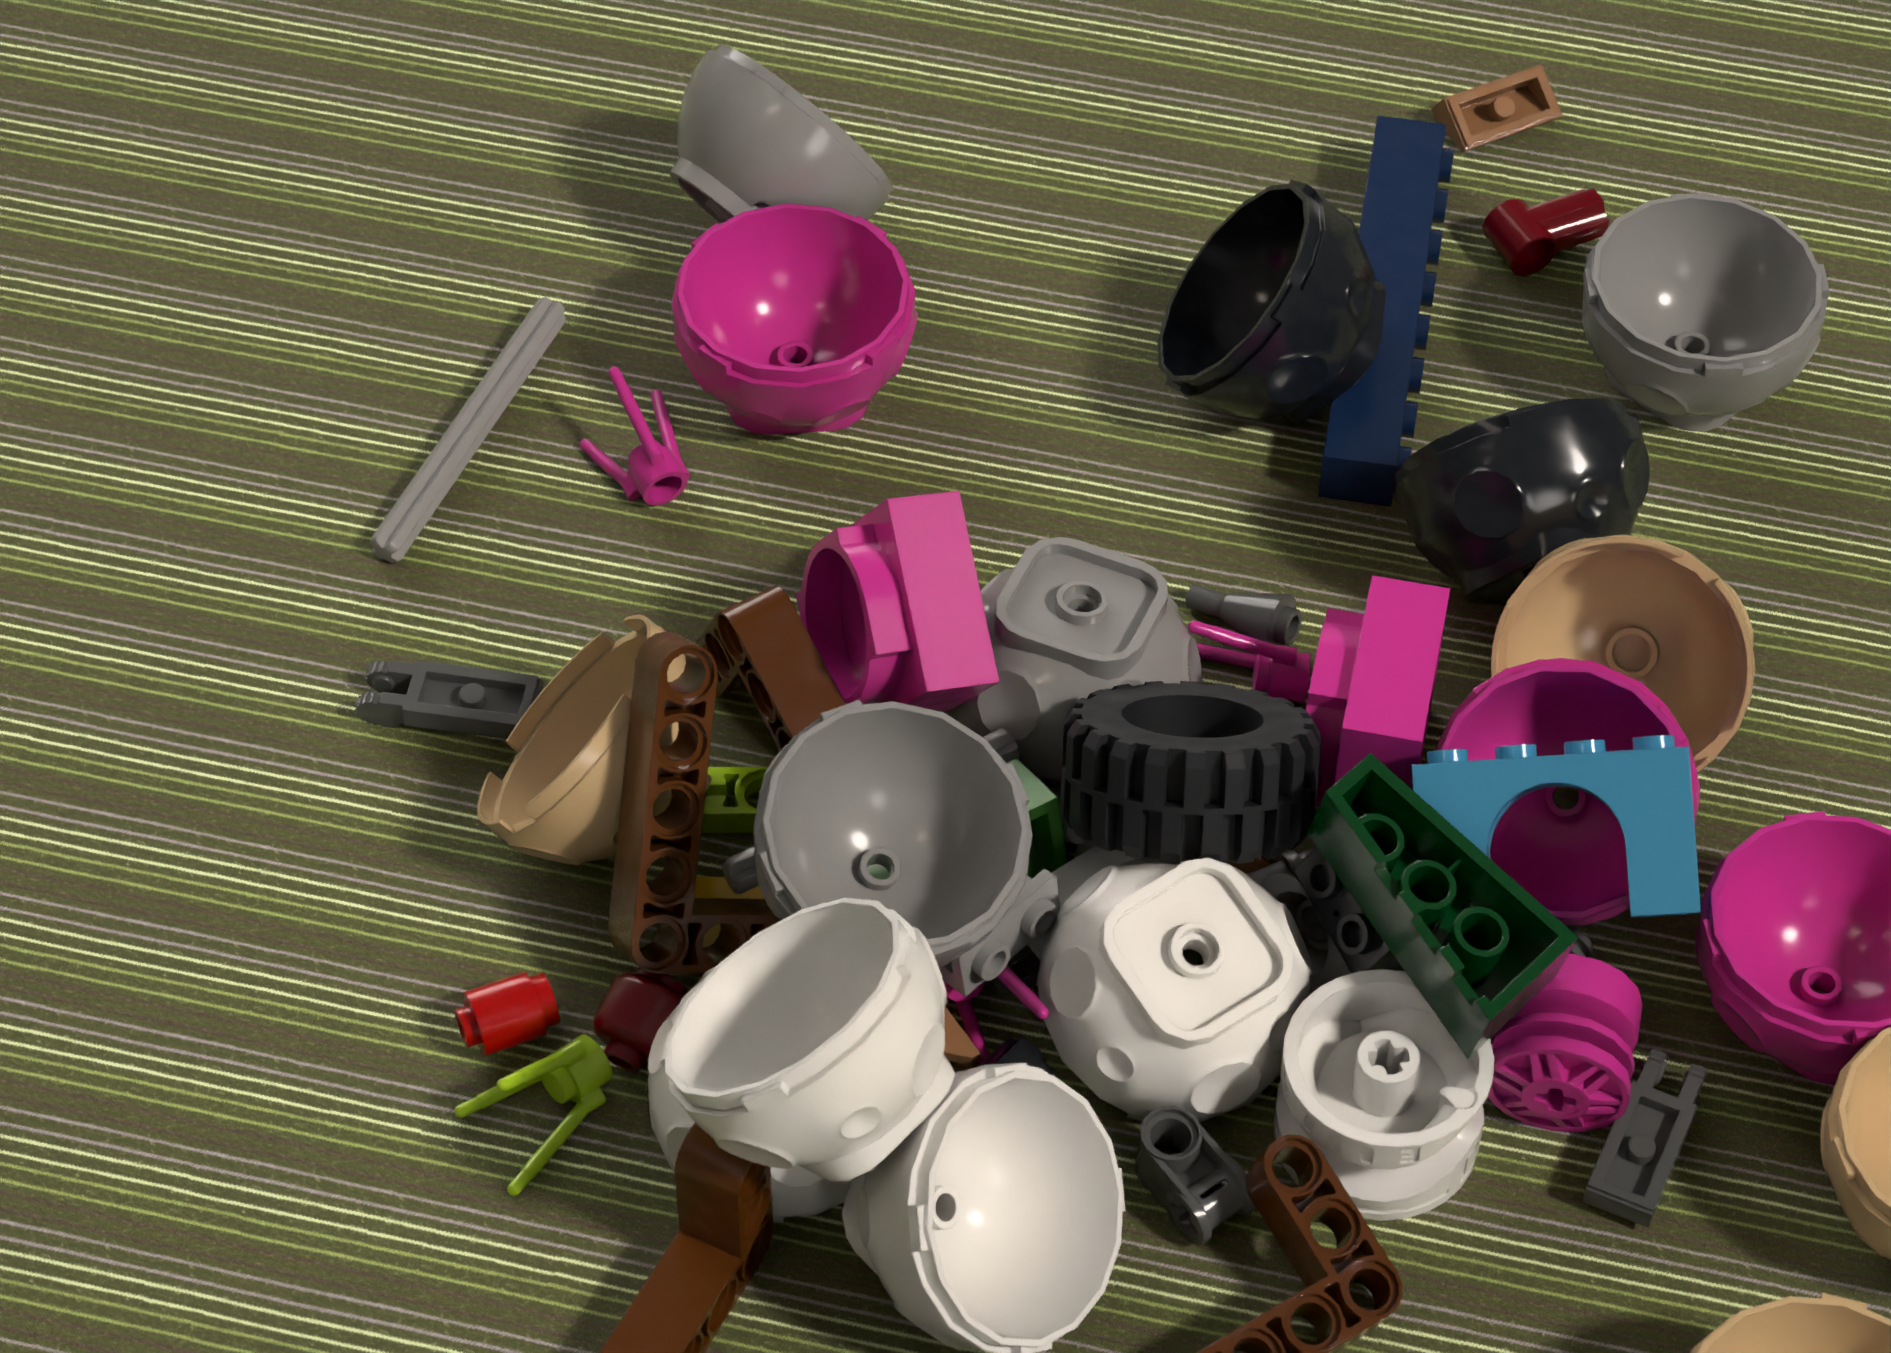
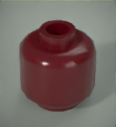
M638 967L636 973L626 972L617 975L613 979L592 1023L594 1034L606 1045L604 1053L608 1060L620 1068L635 1073L640 1071L643 1064L648 1065L650 1050L658 1029L687 992L685 986L668 974L646 972L641 967Z

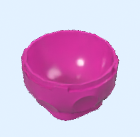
M785 203L745 211L720 225L715 223L691 243L692 251L684 259L682 266L678 270L671 304L675 329L673 337L681 356L705 393H710L727 405L728 413L735 424L752 433L772 435L835 431L848 428L863 418L872 397L891 377L898 374L909 349L918 313L915 310V289L902 256L897 248L886 239V232L859 215L854 217L831 207Z
M1567 658L1539 659L1504 669L1475 687L1467 698L1454 710L1435 751L1467 749L1468 761L1496 759L1495 747L1533 744L1536 745L1537 756L1564 755L1565 742L1605 740L1606 752L1633 750V738L1674 735L1675 747L1689 746L1694 823L1696 822L1700 796V784L1688 738L1666 703L1660 700L1642 682L1594 661ZM1548 787L1533 791L1513 803L1503 814L1493 833L1490 859L1564 925H1588L1616 917L1630 908L1625 838L1617 818L1604 803L1596 797L1576 789L1579 794L1577 804L1569 810H1562L1554 803V793L1559 787Z
M1825 811L1784 815L1782 822L1761 827L1720 860L1701 900V914L1696 928L1695 940L1699 968L1710 990L1712 1004L1723 1021L1749 1047L1759 1053L1771 1056L1812 1081L1835 1085L1841 1069L1868 1040L1874 1039L1881 1031L1891 1027V829L1858 817L1828 816L1825 814ZM1812 989L1822 991L1826 994L1817 993Z

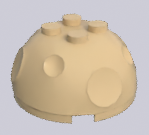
M1622 534L1598 538H1583L1569 542L1551 551L1538 561L1508 599L1494 635L1491 654V676H1495L1506 668L1539 659L1567 658L1594 661L1642 682L1660 700L1666 703L1688 738L1696 769L1699 772L1717 757L1738 731L1751 701L1755 673L1754 631L1746 608L1735 590L1724 582L1716 572L1691 553L1661 540Z
M637 614L626 617L623 622L634 631L616 642L604 632H601L585 645L542 690L505 741L518 753L503 780L499 779L492 772L487 774L478 799L477 816L484 825L492 830V833L505 841L509 848L542 859L572 865H580L583 862L603 860L615 856L635 660L639 648L646 639L656 633L666 632L646 616ZM684 654L676 657L669 665L667 671L668 682L676 680L683 673L686 664ZM678 722L672 723L663 731L660 739V749L667 748L675 741L679 731ZM708 774L706 782V791L710 786L712 780L711 776ZM671 789L661 793L655 800L653 816L661 814L669 806L672 798Z

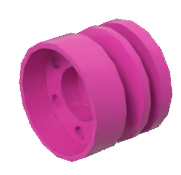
M1569 954L1556 977L1493 1035L1491 1046L1494 1055V1072L1488 1098L1503 1113L1527 1125L1551 1131L1584 1132L1606 1127L1614 1122L1615 1119L1617 1120L1622 1117L1630 1102L1632 1088L1630 1079L1635 1066L1632 1053L1638 1041L1643 1006L1639 988L1624 972L1601 960Z

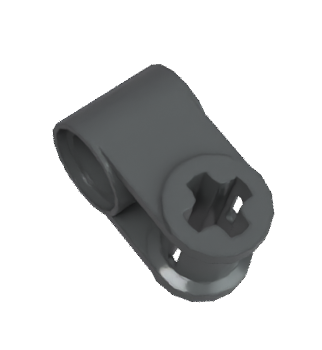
M1163 1106L1152 1110L1144 1118L1140 1128L1135 1160L1136 1175L1140 1182L1147 1187L1169 1213L1176 1227L1188 1241L1201 1246L1211 1239L1212 1230L1237 1213L1249 1215L1257 1209L1246 1188V1172L1235 1160L1226 1155L1193 1114L1176 1106ZM1170 1146L1176 1148L1181 1153L1168 1155L1156 1148Z

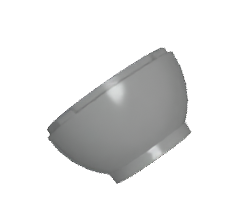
M719 45L716 50H707L693 71L682 98L677 125L679 159L670 170L669 175L689 197L720 224L745 211L785 203L831 207L854 217L859 215L868 221L889 200L888 194L894 188L880 166L842 128L808 99L767 68L727 45Z

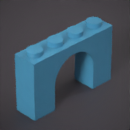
M1674 735L1633 738V750L1606 752L1605 740L1565 742L1564 755L1537 756L1536 745L1533 744L1495 747L1496 759L1468 761L1467 749L1436 750L1427 752V764L1412 765L1413 791L1489 858L1493 833L1499 820L1513 803L1528 793L1548 787H1568L1584 791L1596 797L1615 815L1624 834L1631 918L1701 914L1689 746L1675 747Z

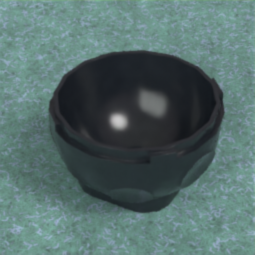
M1292 179L1289 184L1269 186L1243 202L1210 235L1187 267L1167 306L1158 337V365L1167 376L1165 385L1189 400L1224 415L1256 419L1280 416L1292 425L1305 422L1354 386L1368 371L1378 352L1382 336L1386 290L1385 285L1375 277L1352 219H1348L1314 188L1306 183Z
M1606 398L1565 399L1522 407L1479 420L1435 439L1410 455L1400 469L1394 472L1392 487L1417 549L1441 573L1459 580L1464 600L1474 604L1506 605L1508 599L1535 567L1537 562L1551 551L1569 542L1583 538H1598L1622 534L1632 536V527L1648 492L1650 477L1649 455L1637 414L1628 415L1625 404Z

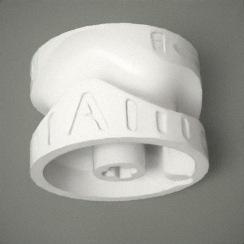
M1386 969L1366 970L1337 977L1317 988L1303 1000L1291 1017L1284 1037L1280 1073L1281 1081L1277 1090L1274 1115V1138L1276 1140L1278 1137L1292 1134L1301 1135L1313 1141L1325 1156L1364 1219L1377 1221L1399 1220L1426 1213L1452 1197L1462 1187L1472 1172L1484 1125L1483 1104L1488 1097L1493 1082L1494 1055L1491 1041L1489 1039L1467 1059L1405 971ZM1283 1163L1286 1171L1299 1186L1296 1172L1290 1166Z

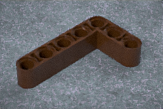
M777 585L716 613L696 641V644L712 654L717 664L718 678L715 698L745 685L780 751L790 742L793 736L818 720L821 713L846 705L793 603L783 589Z
M668 631L656 633L646 639L639 648L635 660L608 933L614 948L646 972L654 974H704L721 963L754 935L781 920L775 916L765 899L694 898L718 673L717 664L711 653L683 636ZM684 654L686 664L683 673L676 680L668 682L667 671L669 665L676 657ZM678 722L679 731L677 738L672 745L665 749H660V739L663 731L667 726ZM671 789L672 798L669 806L661 814L653 816L655 800L661 793ZM664 856L665 864L663 871L654 880L646 882L648 867L654 860ZM657 923L658 930L655 938L650 944L639 948L641 934L647 927ZM720 924L718 938L713 944L703 948L705 934L710 928Z
M694 1123L683 1140L675 1163L679 1231L600 1353H705L760 1266L770 1245L773 1234L771 1167L750 1162L730 1154L718 1147L715 1140L699 1125Z
M1288 1134L1278 1137L1252 1163L1247 1173L1246 1188L1251 1200L1306 1286V1289L1196 1353H1232V1351H1244L1246 1353H1336L1371 1332L1398 1308L1402 1299V1282L1398 1272L1321 1150L1313 1141L1301 1135ZM1273 1162H1282L1290 1166L1296 1172L1299 1187H1288L1282 1184L1275 1177L1272 1169ZM1311 1222L1322 1223L1330 1228L1336 1238V1249L1326 1248L1314 1239L1311 1232ZM1349 1283H1359L1371 1292L1374 1299V1310H1365L1352 1300L1349 1293ZM1292 1316L1302 1317L1314 1326L1317 1333L1316 1345L1306 1344L1294 1335L1291 1328Z

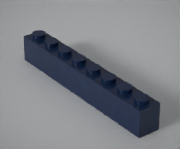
M1377 115L1359 236L1376 279L1385 285L1386 298L1382 336L1378 352L1368 371L1354 386L1331 403L1318 497L1391 507L1394 472H1397L1411 455L1412 447L1400 446L1401 437H1414L1418 402L1406 400L1407 393L1420 394L1425 358L1413 357L1414 349L1426 351L1431 315L1419 314L1420 306L1432 308L1437 272L1425 271L1426 264L1438 266L1443 231L1431 228L1432 223L1444 224L1449 190L1437 188L1438 182L1450 184L1454 149L1443 148L1446 124Z

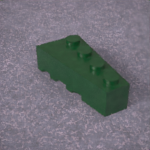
M1369 753L1325 792L1307 834L1466 1058L1469 1059L1556 977L1579 937L1372 753Z

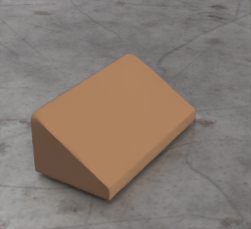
M1542 64L1443 98L1431 109L1437 122L1446 124L1445 132L1462 153L1560 119L1563 116Z

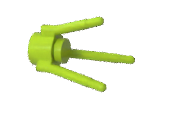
M582 1034L548 1057L499 1079L496 1086L456 1106L454 1113L458 1118H464L541 1080L548 1093L561 1104L568 1100L576 1102L573 1109L508 1185L507 1192L509 1195L517 1196L530 1180L538 1174L583 1119L606 1102V1097L600 1087L611 1081L613 1077L612 1067L598 1043L586 1034Z

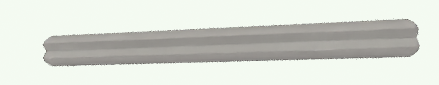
M547 297L538 299L371 537L372 553L378 559H385L393 564L399 562L404 557L566 322V317L563 314L565 307L559 301L553 302Z

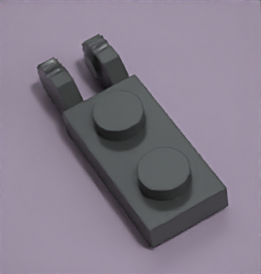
M377 660V662L372 661L371 665H368L365 674L366 685H369L371 689L376 691L362 692V695L358 697L355 712H357V716L362 718L361 720L367 721L368 724H381L383 727L395 728L404 723V726L507 739L524 713L542 692L543 682L542 678L536 675L417 660L416 664Z
M1653 1048L1638 1081L1632 1080L1630 1102L1624 1115L1617 1120L1615 1119L1583 1198V1202L1648 1228L1694 1120L1697 1109L1696 1101L1708 1070L1692 1064L1690 1070L1686 1071L1683 1077L1678 1097L1656 1090L1655 1087L1657 1084H1660L1667 1066L1665 1062L1667 1054Z

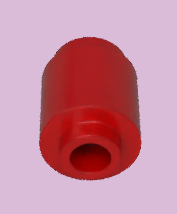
M523 971L463 992L464 1006L454 1010L456 1022L465 1046L470 1048L478 1045L484 1057L546 1036L548 1027L560 1024L561 1022L554 993L543 972L529 977Z

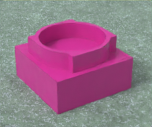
M959 491L886 499L851 526L836 528L814 545L805 565L802 590L796 593L801 620L846 704L860 700L862 704L894 701L947 713L999 683Z
M1372 575L1364 614L1327 608L1319 638L1306 711L1315 722L1321 735L1316 807L1319 808L1325 792L1369 753H1372L1413 790L1412 765L1421 764L1450 588Z

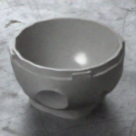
M1708 193L1671 194V197L1647 201L1616 218L1588 254L1583 275L1582 324L1590 348L1594 355L1603 363L1608 381L1615 389L1672 426L1685 431L1706 432L1722 426L1735 413L1766 401L1776 391H1782L1787 388L1799 375L1820 343V333L1825 319L1830 290L1824 264H1817L1807 242L1777 216L1739 200L1708 196Z
M1065 537L1042 539L1024 551L1016 567L1004 569L980 590L999 683L946 714L981 737L1000 728L1007 729L1018 746L1020 754L1018 760L1038 779L1046 780L1045 785L1061 787L1064 720L1077 701L1081 698H1087L1092 692L1098 690L1110 691L1114 686L1123 684L1136 686L1153 681H1163L1164 683L1193 681L1202 684L1199 650L1196 640L1190 635L1178 612V605L1168 595L1167 581L1155 567L1141 560L1077 539Z
M860 700L821 713L818 720L793 736L790 742L773 758L762 780L754 822V850L759 886L767 905L780 920L802 909L842 898L879 901L887 909L895 910L912 927L918 928L935 956L938 967H941L983 942L1012 907L1022 890L1029 867V853L1033 836L1027 805L1030 799L1013 763L1006 764L986 739L946 713L894 701L862 704ZM874 864L882 865L889 871L890 877L886 879L874 878L868 872L867 867Z

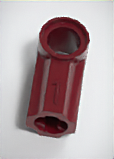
M1592 188L1589 190L1582 189L1531 207L1522 199L1507 200L1491 210L1484 220L1482 229L1484 235L1512 272L1517 276L1524 277L1543 269L1553 259L1556 252L1602 237L1608 228L1609 219L1605 212L1604 200Z

